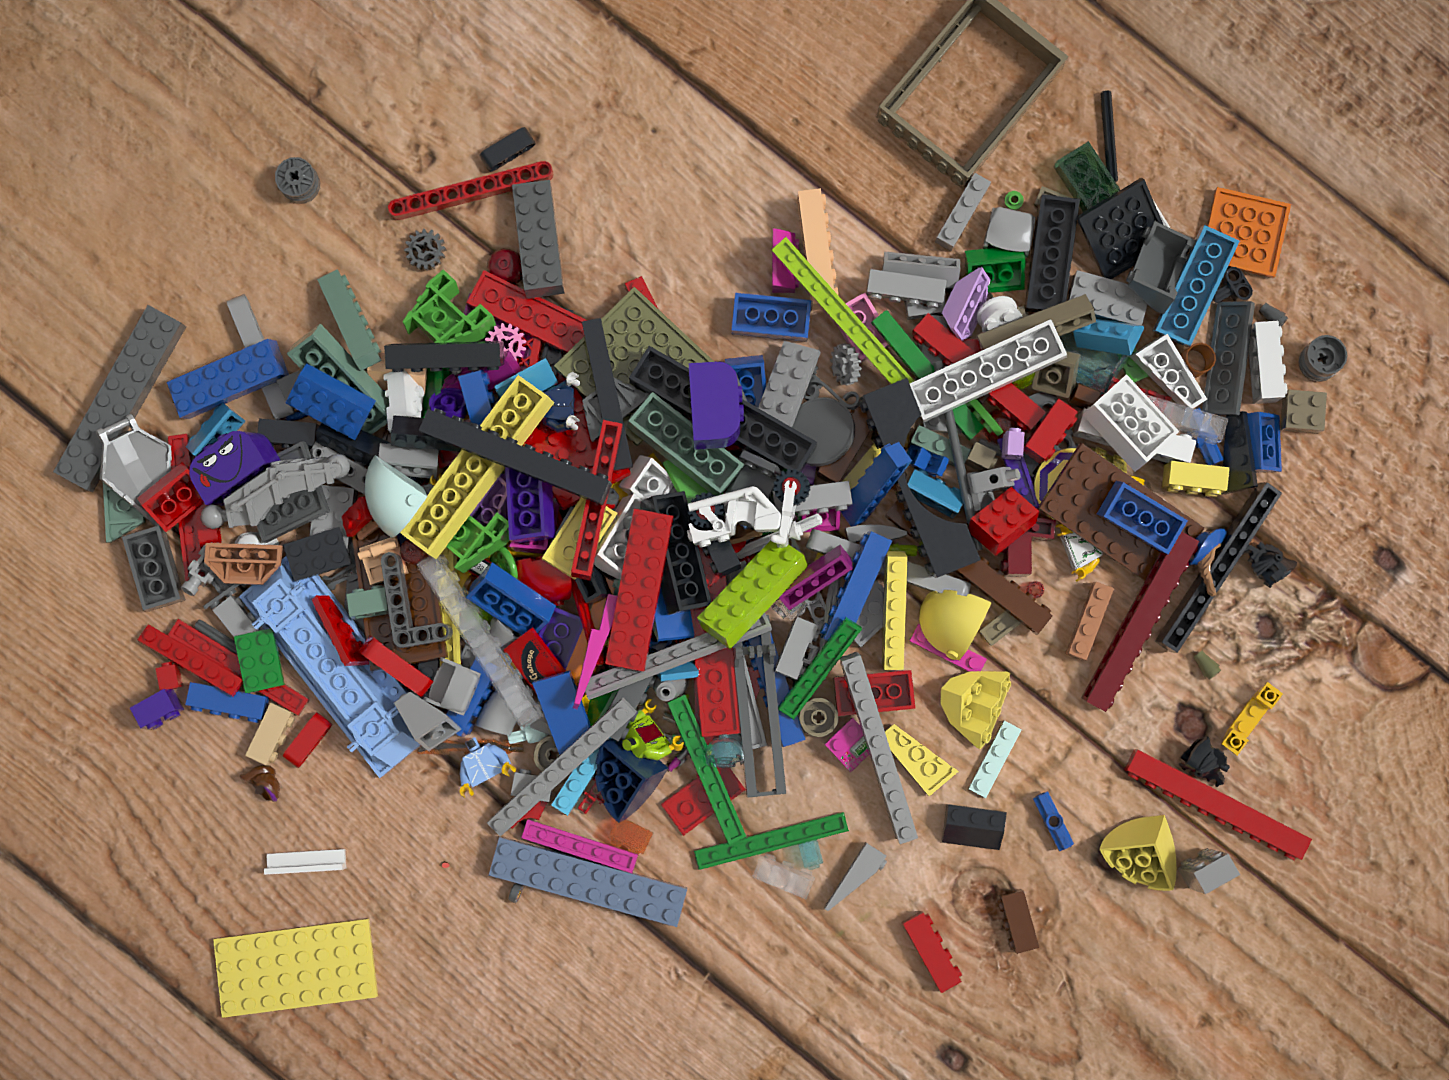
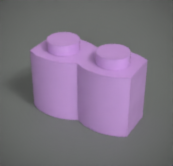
M1009 428V431L1003 434V459L1019 460L1023 457L1025 433L1021 432V429Z

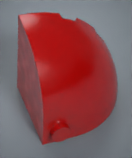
M543 555L533 560L532 558H527L515 562L518 580L554 605H565L564 601L571 598V577L542 560Z

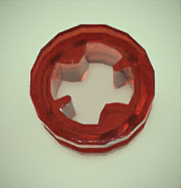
M1033 581L1027 585L1026 592L1037 599L1044 594V586L1038 581ZM1032 585L1033 587H1035V585L1039 586V594H1032L1033 590L1030 589Z

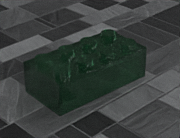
M1089 141L1057 160L1053 166L1073 198L1080 199L1079 207L1082 212L1120 191V188Z

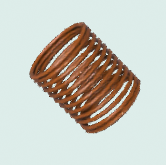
M1195 343L1180 354L1194 378L1211 370L1216 361L1215 352L1205 343ZM1190 350L1197 351L1203 356L1205 360L1203 371L1195 370L1190 366L1187 357Z

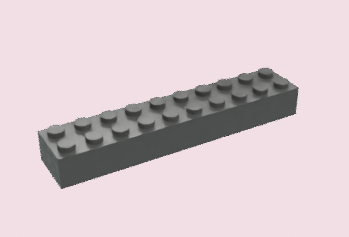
M147 305L55 467L54 473L85 490L94 492L100 481L102 443L96 434V430L111 426L125 419V416L132 414L135 419L185 331L186 326ZM126 426L108 435V440L127 432L130 426Z

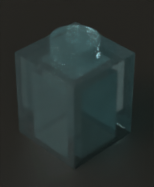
M813 840L798 844L804 868L808 867L809 870L820 868L819 864L823 863L818 841Z

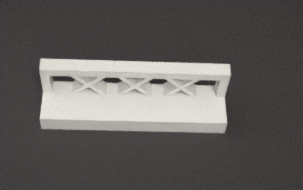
M345 849L267 854V868L264 869V875L346 869Z

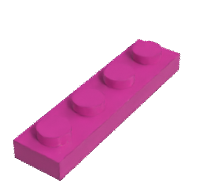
M920 624L917 625L909 640L913 644L968 672L981 671L987 660L969 649L960 661L948 658L945 653L937 650L929 643L922 632Z

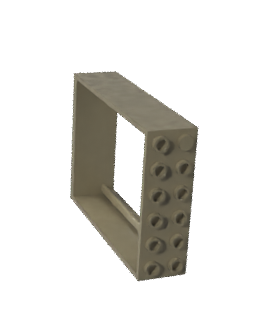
M967 0L880 104L876 117L882 126H888L892 129V133L897 138H903L907 141V145L912 150L917 149L922 153L921 156L926 161H932L937 165L936 168L941 173H947L952 177L953 183L965 187L974 173L980 169L1062 70L1069 56L998 0ZM981 12L1047 64V66L967 163L961 166L900 117L896 111L937 62L940 63L942 61V56L977 14Z

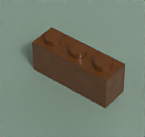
M1020 889L999 895L1000 900L997 903L1000 912H1004L1005 919L1002 920L1005 931L1009 930L1010 938H1008L1010 950H1014L1016 954L1039 948L1024 890Z

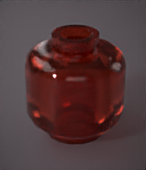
M409 539L404 541L400 547L401 558L408 564L419 565L427 557V553Z

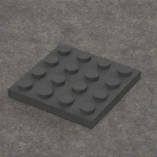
M304 441L277 453L280 460L300 458L308 460L312 458L307 443ZM320 485L315 488V491L308 492V490L291 493L289 498H282L283 503L277 505L275 503L269 510L266 518L259 522L257 528L262 542L268 543L329 513L330 509L322 486Z

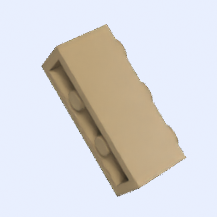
M270 703L245 756L264 765L274 763L279 754L277 753L279 745L282 746L287 738L285 733L288 728L292 727L295 721V717H293L295 713L276 703Z

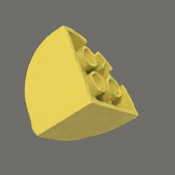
M943 590V593H938L937 591L930 592L926 595L920 608L919 621L922 632L933 647L945 653L948 658L960 661L976 636L991 602L972 594L967 596L957 595L958 592L954 590Z
M1165 815L1142 817L1128 821L1113 829L1104 838L1100 851L1110 867H1115L1122 873V877L1134 884L1138 882L1147 885L1149 889L1162 891L1174 889L1177 874L1176 852Z

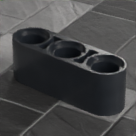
M523 127L488 147L479 156L488 171L492 172L527 152L536 143L527 128Z

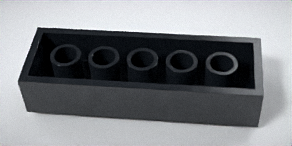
M1044 194L1039 198L1024 305L1025 311L1039 312L1066 302L1077 224L1076 217L1078 216L1080 199Z
M685 491L651 496L640 501L642 510L674 516L661 581V590L667 615L709 606L711 598L699 548L693 541L690 542L687 530H690L689 524L693 523L690 515H688L689 508Z

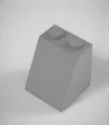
M412 692L401 695L394 702L414 740L428 751L461 730L460 726L445 713Z

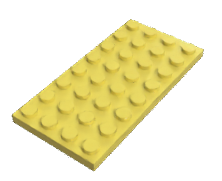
M369 919L213 939L222 1018L378 997Z

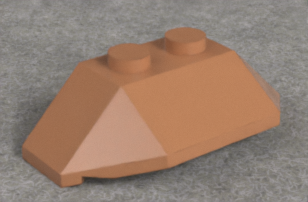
M206 543L204 562L225 584L263 585L281 566L283 546Z

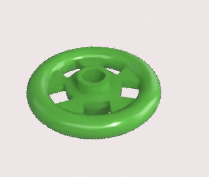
M503 546L490 555L491 563L493 562L518 579L516 563L506 547Z

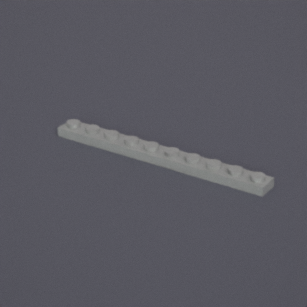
M765 613L737 643L772 630ZM705 633L648 655L644 672L616 667L592 676L585 692L588 700L727 647L710 634Z
M624 698L619 700L490 818L487 824L501 837L633 717L637 711Z

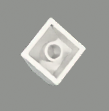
M642 455L638 457L633 464V468L630 469L631 475L624 478L619 484V487L628 495L634 493L641 500L651 496L668 494L674 486L663 467L654 459Z

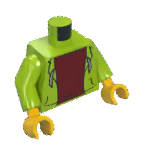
M648 699L645 702L644 708L638 710L634 722L629 721L626 727L629 731L623 741V748L627 751L632 750L637 758L660 760L672 753V750H682L684 742L676 744V742L680 741L681 737L675 736L672 744L669 745L670 742L649 715H645L654 712L657 706L656 704L653 708H649L647 705L652 699Z

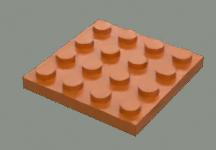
M1217 187L1207 226L1240 241L1227 268L1237 267L1244 272L1275 278L1291 204Z

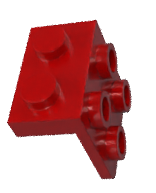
M365 496L358 498L341 516L347 537H354L373 519Z

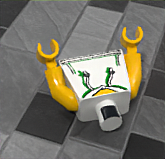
M1062 524L1056 525L1055 528L1059 527L1061 529V533L1057 534V536H1061V541L1073 570L1071 574L1076 573L1078 575V579L1075 580L1078 582L1096 568L1100 562L1099 557L1103 553Z

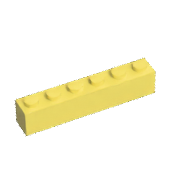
M888 551L885 556L882 665L884 670H904L907 555L905 551Z

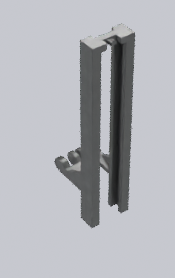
M770 631L761 634L762 646L743 647L742 642L733 646L747 798L786 794L774 673V656H776L775 644L771 643ZM754 654H756L757 658H759L763 654L776 789H772V791L759 792L756 788L744 655L754 658Z

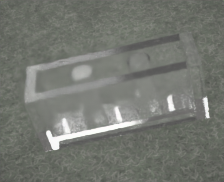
M765 853V856L760 854L752 877L804 899H807L815 879L812 876V871L801 868V871L793 868L795 864L785 860L783 863L776 861L775 856Z

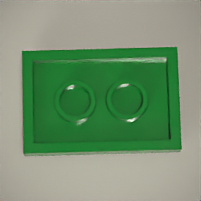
M272 628L234 636L245 693L285 685L275 634Z

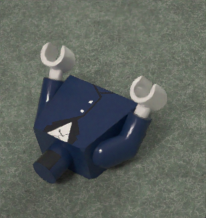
M574 372L569 373L565 381L549 389L547 392H543L554 404L543 417L542 423L556 433L578 429L575 423L580 420L574 416V388H572V385L577 387L580 385V381L576 380L579 375Z

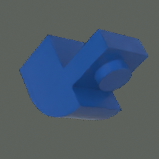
M910 445L907 452L912 460L909 466L917 470H924L933 477H936V475L942 477L950 460L945 456L932 454L923 447Z

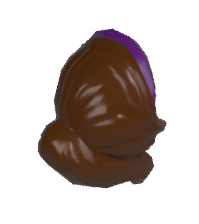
M260 765L245 774H240V779L244 783H251L256 789L255 794L262 795L267 801L277 802L280 784L275 777L276 771L273 767Z

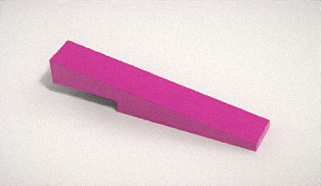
M608 594L599 630H591L573 705L574 709H578L612 627L618 596Z

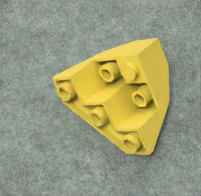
M970 671L950 678L941 688V706L950 724L978 749H981L991 739L993 728L1001 713L1007 692L1011 687L1010 673Z

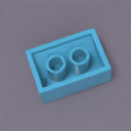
M1096 318L1095 323L1074 330L1073 333L1077 347L1131 356L1144 330V326Z
M545 358L495 386V390L500 399L518 375L542 392H547L549 389L557 386L558 381Z
M222 403L215 408L213 415L201 425L198 433L189 439L186 448L194 456H198L203 452L202 449L217 442L219 436L232 431H238L245 420L226 404Z
M914 469L907 484L915 498L953 519L963 504L960 489L956 487L950 488L945 485L946 483L943 480L929 477L926 471Z

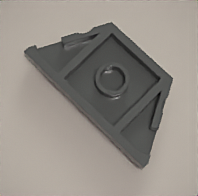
M614 378L621 414L624 419L641 406L650 394L635 389L634 386L624 384L621 380ZM596 390L582 400L592 443L600 437L603 423Z

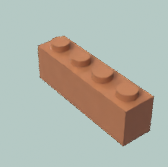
M1097 581L1092 583L1066 650V655L1081 661L1087 660L1114 588Z

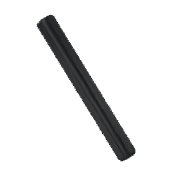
M1109 90L1101 92L1107 182L1116 183L1118 181L1112 93Z

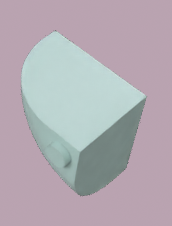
M375 455L366 473L365 499L376 524L388 536L393 538L410 522L426 500L427 495L424 487Z

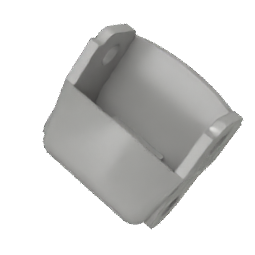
M992 208L983 249H986L988 244L1007 251L1024 252L1025 258H1027L1036 217L1029 213L1007 208Z
M440 657V661H443L434 677L429 698L424 697L423 700L464 716L479 683L481 673Z

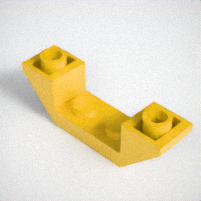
M1266 682L1249 699L1229 726L1221 744L1238 756L1249 741L1247 739L1249 734L1266 711L1275 706L1283 693Z

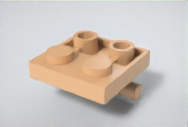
M397 536L359 548L358 556L360 560H363L371 586L384 582L381 558L388 552L396 553L402 558L404 574H408ZM392 556L388 559V565L390 567L394 566L396 560Z

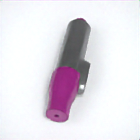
M686 747L669 764L668 770L670 772L676 767H680L687 760L686 757L689 753Z

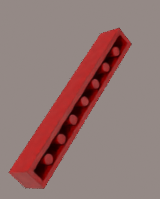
M929 313L912 331L913 339L920 345L923 343L932 356H938L942 359L945 367L976 354ZM1012 383L984 395L987 397L986 401L990 405L1000 408L1002 415L1007 419H1013L1016 422V426L1023 432L1026 430L1029 433L1046 413Z
M603 420L592 474H604L609 477L608 480L611 482L623 424ZM608 495L603 506L586 499L571 569V577L591 581Z

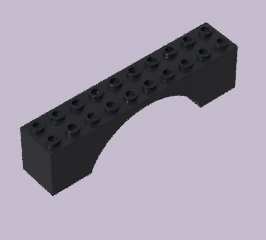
M907 378L860 397L859 406L862 413L866 412L868 416L866 423L869 430L874 431L876 437L873 440L877 449H881L889 443L893 445L897 442L904 448L912 425L921 415ZM903 472L894 484L897 488L895 495L898 502L904 505L905 510H902L906 521H910L912 525L910 532L913 539H917L919 542L917 549L920 556L925 557L927 563L924 566L927 574L938 578L980 561L967 525L941 519L925 509L911 492Z

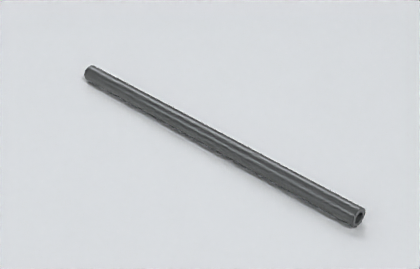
M942 361L933 363L935 372L944 368ZM952 409L944 413V418L969 528L970 519L975 515ZM971 535L976 550H983L982 544Z

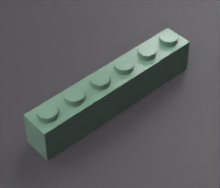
M337 269L317 279L353 360L360 371L382 361L378 354L381 350L377 342L373 343L372 341L375 337L371 329L366 328L369 324L364 314L360 315L362 309L358 301L354 302L353 300L356 296L352 288L348 289L347 287L350 283L346 275H341Z

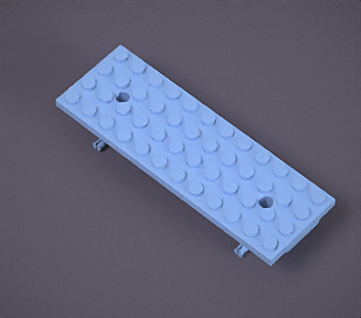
M286 555L281 561V566L263 585H251L239 598L257 619L252 623L255 629H259L260 626L264 630L273 629L277 646L352 742L347 745L348 749L351 748L349 751L353 752L357 749L377 776L381 778L420 746L414 740L394 704L401 695L409 693V691L401 682L384 670L371 671L370 665L344 666L335 646L331 642L327 630L323 626L319 614L315 610L312 599L316 595H329L342 613L343 618L341 619L343 622L350 625L354 630L352 635L357 642L361 641L364 643L366 636L353 619L349 617V614L318 575L298 582L294 581Z

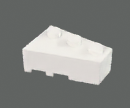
M405 370L404 372L384 374V380L388 384L385 397H389V407L386 410L388 430L391 432L393 415L421 418L424 390Z

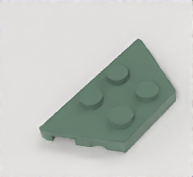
M103 482L106 543H112L144 524L145 517Z

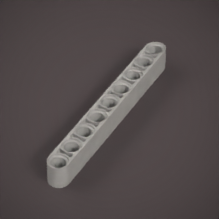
M812 529L806 548L825 555L838 545H841L852 559L856 551L859 552L861 545ZM884 559V561H883V563H882V566H881V568H880V570H879V572H878L879 574H882V575H884V570H885V559ZM907 561L908 584L931 592L943 593V590H954L958 592L957 595L967 596L969 594L971 583L946 574L938 578L932 577V575L927 574L925 567Z

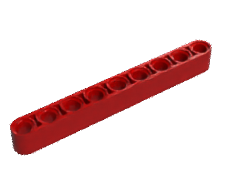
M546 161L536 162L394 199L389 203L388 211L396 220L427 214L513 191V184L551 180L554 175L551 164ZM543 168L549 169V173L547 175H541L540 170ZM524 173L531 174L528 180L521 179ZM505 178L513 179L509 185L503 184ZM487 183H494V187L492 189H485V185ZM474 187L476 191L473 194H467V189ZM451 192H457L456 198H448ZM432 197H439V201L436 204L430 203ZM414 202H421L419 208H412ZM401 206L402 211L400 213H393L395 207Z

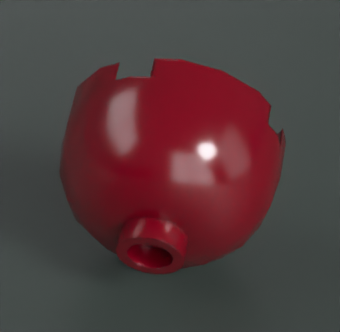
M502 248L496 250L488 259L487 272L516 285L523 278L520 255L511 249Z

